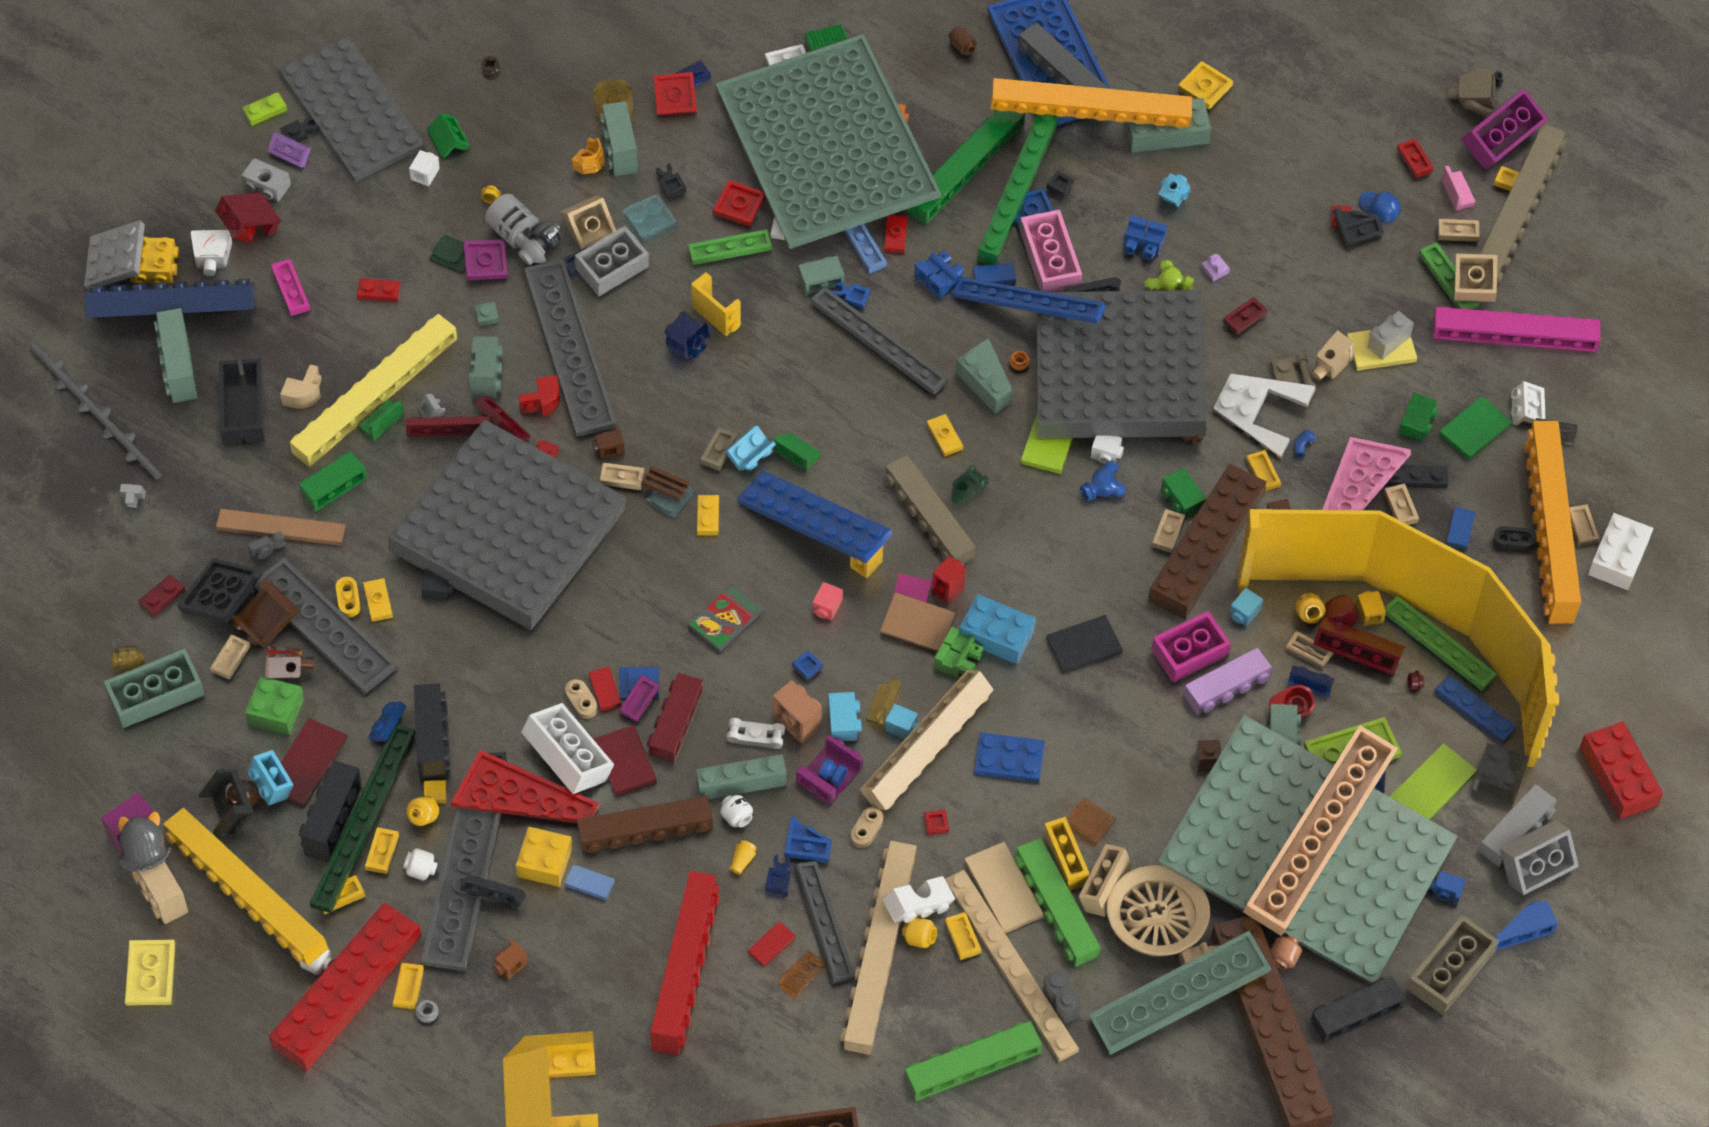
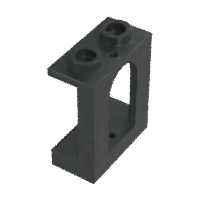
M218 769L198 795L199 798L212 797L221 820L213 830V834L217 839L235 838L254 813L237 769ZM229 783L233 785L241 806H232L231 808L228 806L225 791Z

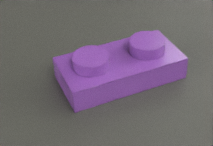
M273 133L267 152L299 167H305L311 148L282 134Z

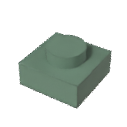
M495 302L475 305L479 327L499 323Z

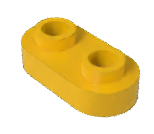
M351 577L340 578L336 582L338 607L347 618H351L360 612L357 583Z

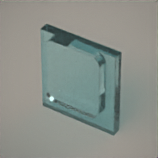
M689 486L680 501L654 491L646 502L670 517L675 518L696 493V490ZM667 488V489H669V490H671V491H674V492H676V493H679V492L676 491V490H673V489H671V488Z

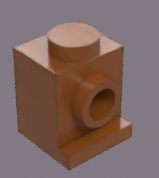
M511 939L509 947L502 949L496 955L495 964L492 967L499 976L504 975L509 980L528 964V955Z

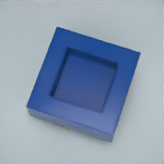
M808 650L792 662V667L807 681L823 668V664Z

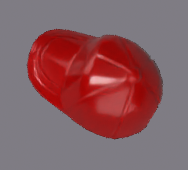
M1295 685L1276 693L1269 701V709L1271 704L1297 705V714H1301V718L1309 715L1316 706L1312 690L1303 685Z

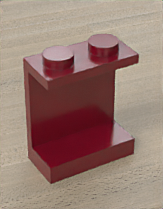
M262 193L222 196L215 209V212L234 239L238 238L243 226L260 225L267 236L274 235L281 222Z

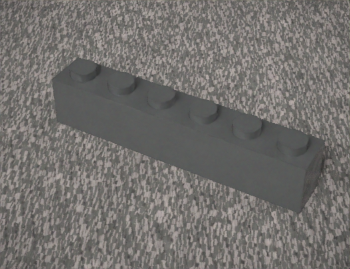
M1037 22L1019 34L1018 47L1020 51L1027 54L1035 65H1039L1046 75L1053 78L1058 84L1109 89Z

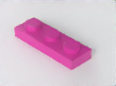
M291 259L271 264V269L290 316L309 311L310 305Z

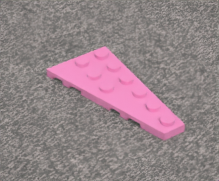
M1350 437L1322 510H1364L1411 455V449Z

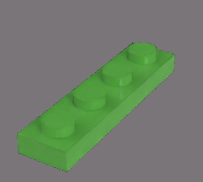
M766 229L688 244V250L692 265L770 251L772 250V244Z
M1437 242L1419 250V256L1457 309L1468 308L1472 310L1479 306V301H1454L1455 267Z

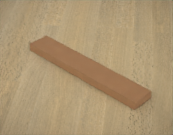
M220 509L216 525L217 531L272 537V535L281 531L285 539L342 546L346 532V524Z

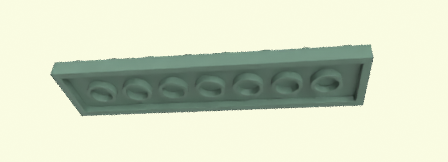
M1247 931L1092 1012L1089 1016L1108 1052L1112 1055L1270 972L1271 967L1250 931Z

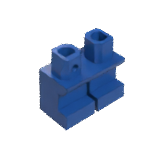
M1131 215L1127 231L1124 235V253L1132 255L1137 249L1143 251L1142 257L1151 261L1155 255L1158 256L1166 239L1168 225L1151 220L1148 225L1147 219Z
M945 251L938 255L933 252L926 261L916 263L914 276L940 300L955 288L960 277L964 275V268L959 263L952 267L948 265L951 263V257Z

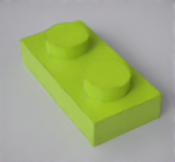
M278 92L242 107L243 113L251 126L288 111L287 105Z

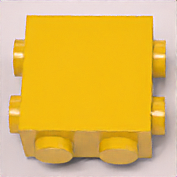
M143 237L139 275L130 277L131 283L172 284L173 276L177 275L175 260L179 259V247H176L175 240L167 237Z

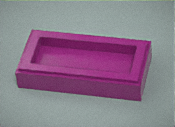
M641 675L620 707L619 713L638 723L660 689V685Z

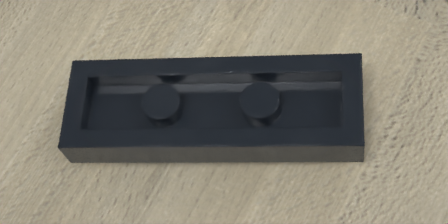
M1401 465L1384 486L1393 487L1405 484L1406 487L1447 488V466Z

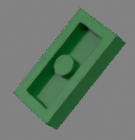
M440 113L427 127V131L441 157L445 158L454 148L466 151L470 146L455 116Z
M387 400L358 425L359 430L372 441H375L404 416L402 403L397 401L393 404L390 400Z
M790 432L784 437L778 434L773 439L776 443L773 450L806 472L821 457L820 451Z

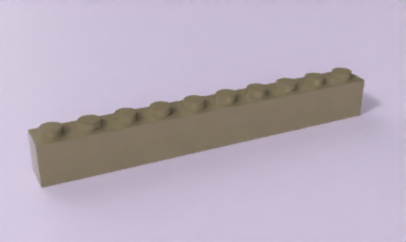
M1546 124L1542 125L1481 252L1484 255H1498L1497 284H1500L1504 273H1502V270L1508 268L1511 260L1509 255H1514L1518 245L1516 240H1521L1524 234V224L1528 225L1531 219V209L1535 210L1539 201L1537 196H1542L1546 187L1544 181H1549L1552 175V165H1557L1560 157L1558 152H1563L1567 142L1564 140L1565 131Z

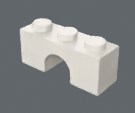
M941 876L926 880L915 892L911 885L895 888L883 899V902L894 923L901 921L907 923L919 916L926 918L934 912L941 914L947 911L955 897L944 877Z

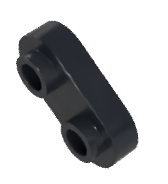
M1501 526L1495 530L1493 542L1502 549L1529 550L1535 545L1536 534L1529 528Z

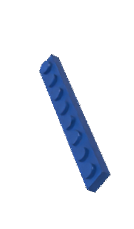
M960 277L952 292L954 297L1097 324L1106 308L1104 302Z

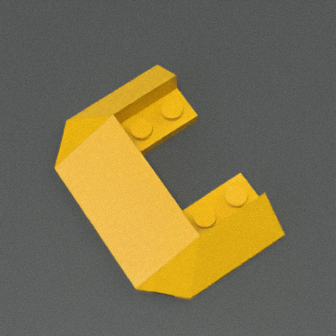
M593 1031L524 1036L503 1058L506 1127H599L598 1114L552 1117L550 1078L596 1075Z

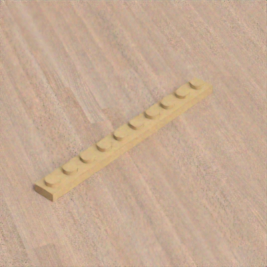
M965 870L946 878L945 881L963 912H966L973 929L1057 1061L1060 1062L1078 1053V1046Z

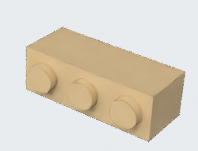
M1105 844L1079 895L1085 912L1106 916L1108 897L1113 886L1122 876L1127 874L1132 865L1125 848Z

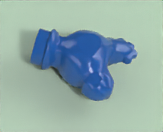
M1113 461L1106 462L1101 469L1093 473L1091 483L1085 482L1084 485L1080 486V492L1086 501L1095 500L1096 495L1101 497H1123L1125 495V485L1116 481L1113 476L1119 470L1118 464Z

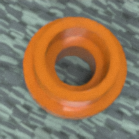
M1016 351L1010 356L1009 364L1015 370H1025L1030 364V358L1024 351Z

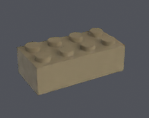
M1462 915L1411 976L1407 990L1444 1016L1493 956L1499 940Z

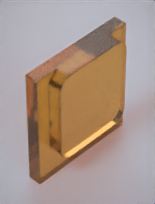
M1085 797L1066 818L1070 829L1094 845H1097L1116 821L1114 816Z

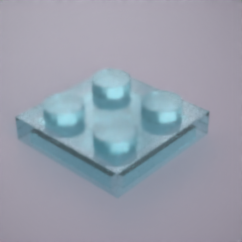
M658 193L622 210L623 216L642 243L678 226V221Z

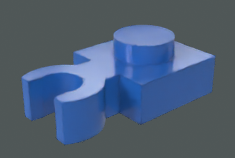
M842 282L836 283V289L841 291H832L841 299L845 298L844 301L850 306L863 310L871 294V289L852 283L849 288Z

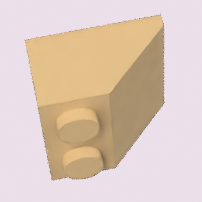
M594 196L560 211L568 232L580 250L597 243L616 231L603 197Z

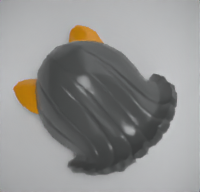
M157 812L151 813L148 818L134 817L129 820L126 817H120V845L124 854L119 855L118 859L119 865L123 869L133 872L151 870L162 864L170 854L171 848L164 847V836L159 828L160 817Z

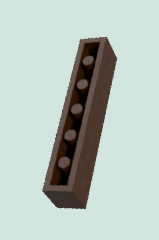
M707 795L577 819L582 852L595 853L600 849H616L627 844L638 845L649 840L660 841L666 837H681L692 832L703 833L713 829V817Z

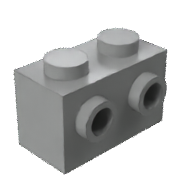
M1400 311L1396 312L1393 316L1389 315L1383 324L1379 327L1375 326L1370 331L1368 348L1383 360L1411 337L1414 323Z

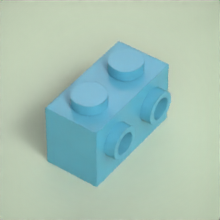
M828 693L831 737L838 738L841 741H857L858 732H862L861 719H857L856 713H860L859 700H855V693Z
M271 750L254 756L247 771L249 778L256 784L260 796L265 799L268 806L288 799L294 784L274 751Z

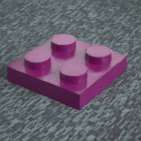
M504 239L463 242L466 280L507 279L508 272Z

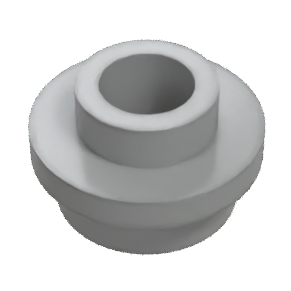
M424 1000L416 1007L417 1018L425 1023L434 1021L439 1014L438 1006L430 1000ZM426 1010L431 1011L428 1015L423 1014Z

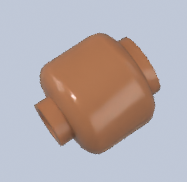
M1293 936L1277 937L1270 948L1276 967L1279 969L1293 968L1302 953V949L1298 945L1299 941Z

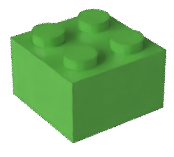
M260 676L245 712L248 725L290 736L304 701L302 686Z

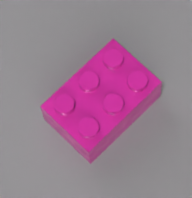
M1207 611L1153 637L1151 651L1171 681L1175 683L1229 657L1231 643L1210 612Z

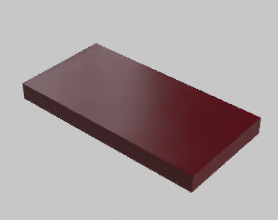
M308 718L281 761L283 768L294 784L288 799H286L287 801L305 808L323 779L326 769L331 766L348 739L347 734Z

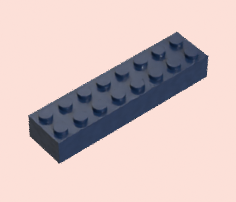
M237 279L235 283H229V280H216L214 284H208V281H196L194 285H188V282H175L173 286H167V283H155L152 287L147 288L146 284H134L131 288H126V285H113V287L106 290L105 286H93L84 293L86 318L157 314L156 312L179 308L182 309V313L252 310L256 307L255 282H250V279Z

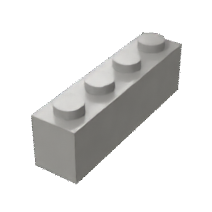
M1535 784L1481 842L1478 852L1500 868L1503 864L1500 848L1541 828L1542 821L1545 818L1549 820L1555 813L1556 809H1554L1557 800Z

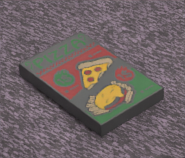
M732 583L688 623V628L720 653L763 613V607Z

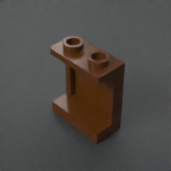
M266 578L259 583L262 590L238 615L234 614L232 616L234 620L233 625L240 632L245 631L248 634L246 638L254 646L259 644L264 648L300 611Z

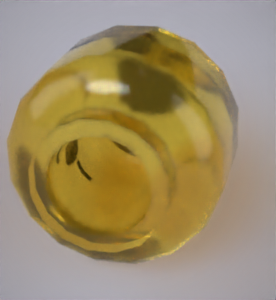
M135 645L119 646L111 653L113 670L116 669L119 674L138 668L144 664V654L139 652Z

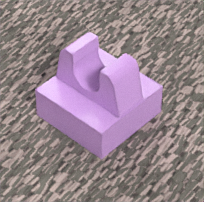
M1216 253L1201 264L1202 270L1212 282L1227 275L1230 271L1228 265Z

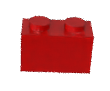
M949 556L933 572L931 594L947 606L964 590L966 568L961 561Z

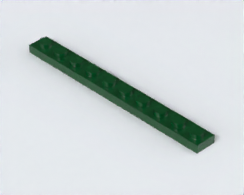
M396 724L387 739L311 898V908L332 913L416 735L415 729Z

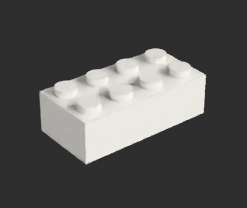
M563 703L529 715L521 733L572 794L606 782L614 763Z

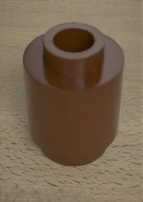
M958 26L951 30L949 33L950 42L962 55H969L975 51L977 42L964 28Z

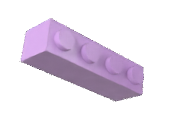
M1257 647L1186 684L1183 696L1197 715L1203 712L1208 713L1216 705L1227 703L1233 696L1239 693L1244 694L1258 683L1263 684L1268 681L1272 666Z

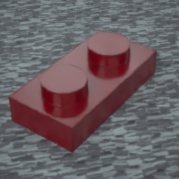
M1252 297L1225 316L1223 323L1237 336L1267 314V309L1255 297Z
M169 574L138 600L139 605L152 617H155L186 591L185 586Z

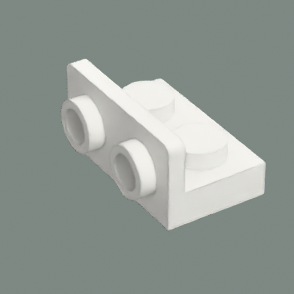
M1523 381L1511 392L1513 425L1517 426L1523 421L1531 424L1533 421H1545L1544 388Z

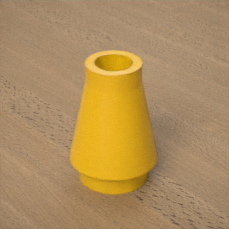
M741 840L739 844H736L729 870L741 875L742 871L756 855V846L745 840Z

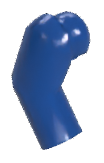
M1305 430L1294 440V456L1296 458H1303L1305 456V445L1307 442L1311 444L1312 441H1315V433L1311 432V430Z

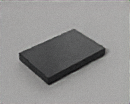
M1106 615L1046 636L1063 673L1123 652Z

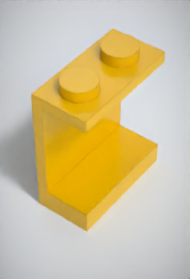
M707 272L691 283L692 308L725 336L735 332L741 325L740 300H735L726 308L712 297V277Z

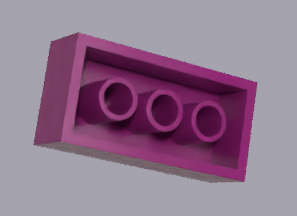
M1523 88L1460 139L1484 170H1486L1544 124L1548 118L1525 88Z

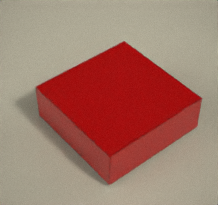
M946 810L924 812L927 835L949 833Z

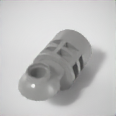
M504 194L497 198L488 208L485 222L511 247L521 249L518 255L528 266L533 263H545L544 249L535 239H532V232L539 225V219L512 194Z

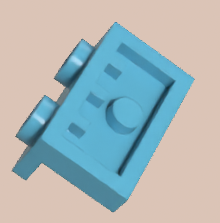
M755 425L727 448L725 453L739 471L746 469L750 471L758 465L757 461L761 457L765 458L773 452L772 448L776 443L774 441L769 442L760 428Z

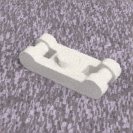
M731 718L729 720L730 731L726 737L728 742L774 749L782 748V735L785 733V726L783 724L776 723L771 725L747 722L738 718ZM739 730L745 731V734H739L738 732ZM767 734H771L773 737L767 738Z

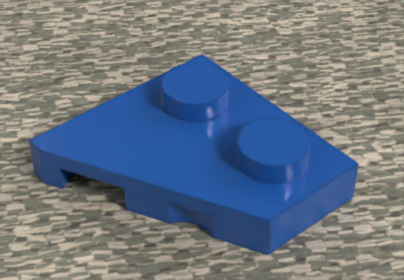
M791 816L784 857L828 863L832 840L825 835L817 833L812 827L802 825L796 817Z

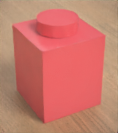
M823 582L813 600L812 613L820 618L832 620L843 601V589Z

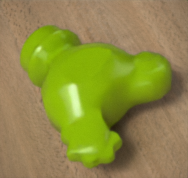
M1164 260L1159 265L1161 273L1159 277L1154 279L1148 278L1144 282L1145 288L1150 291L1192 290L1194 278H1191L1189 275L1183 277L1171 261Z

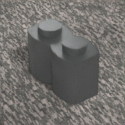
M1059 969L1044 977L1043 992L1049 1003L1054 1005V1011L1061 1022L1067 1024L1079 1018L1080 999L1076 992L1070 988L1067 976Z

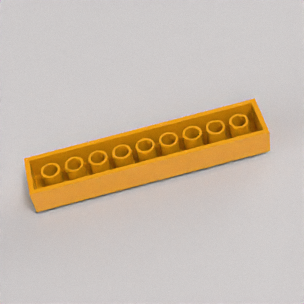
M1533 421L1531 429H1528L1527 432L1528 440L1524 441V452L1528 453L1526 460V469L1530 471L1528 486L1532 488L1533 493L1530 497V503L1535 509V512H1533V524L1537 526L1535 534L1536 542H1539V548H1537V560H1541L1539 577L1543 579L1544 583L1541 587L1542 597H1545L1546 603H1544V615L1548 616V624H1570L1575 622L1581 604L1559 422Z

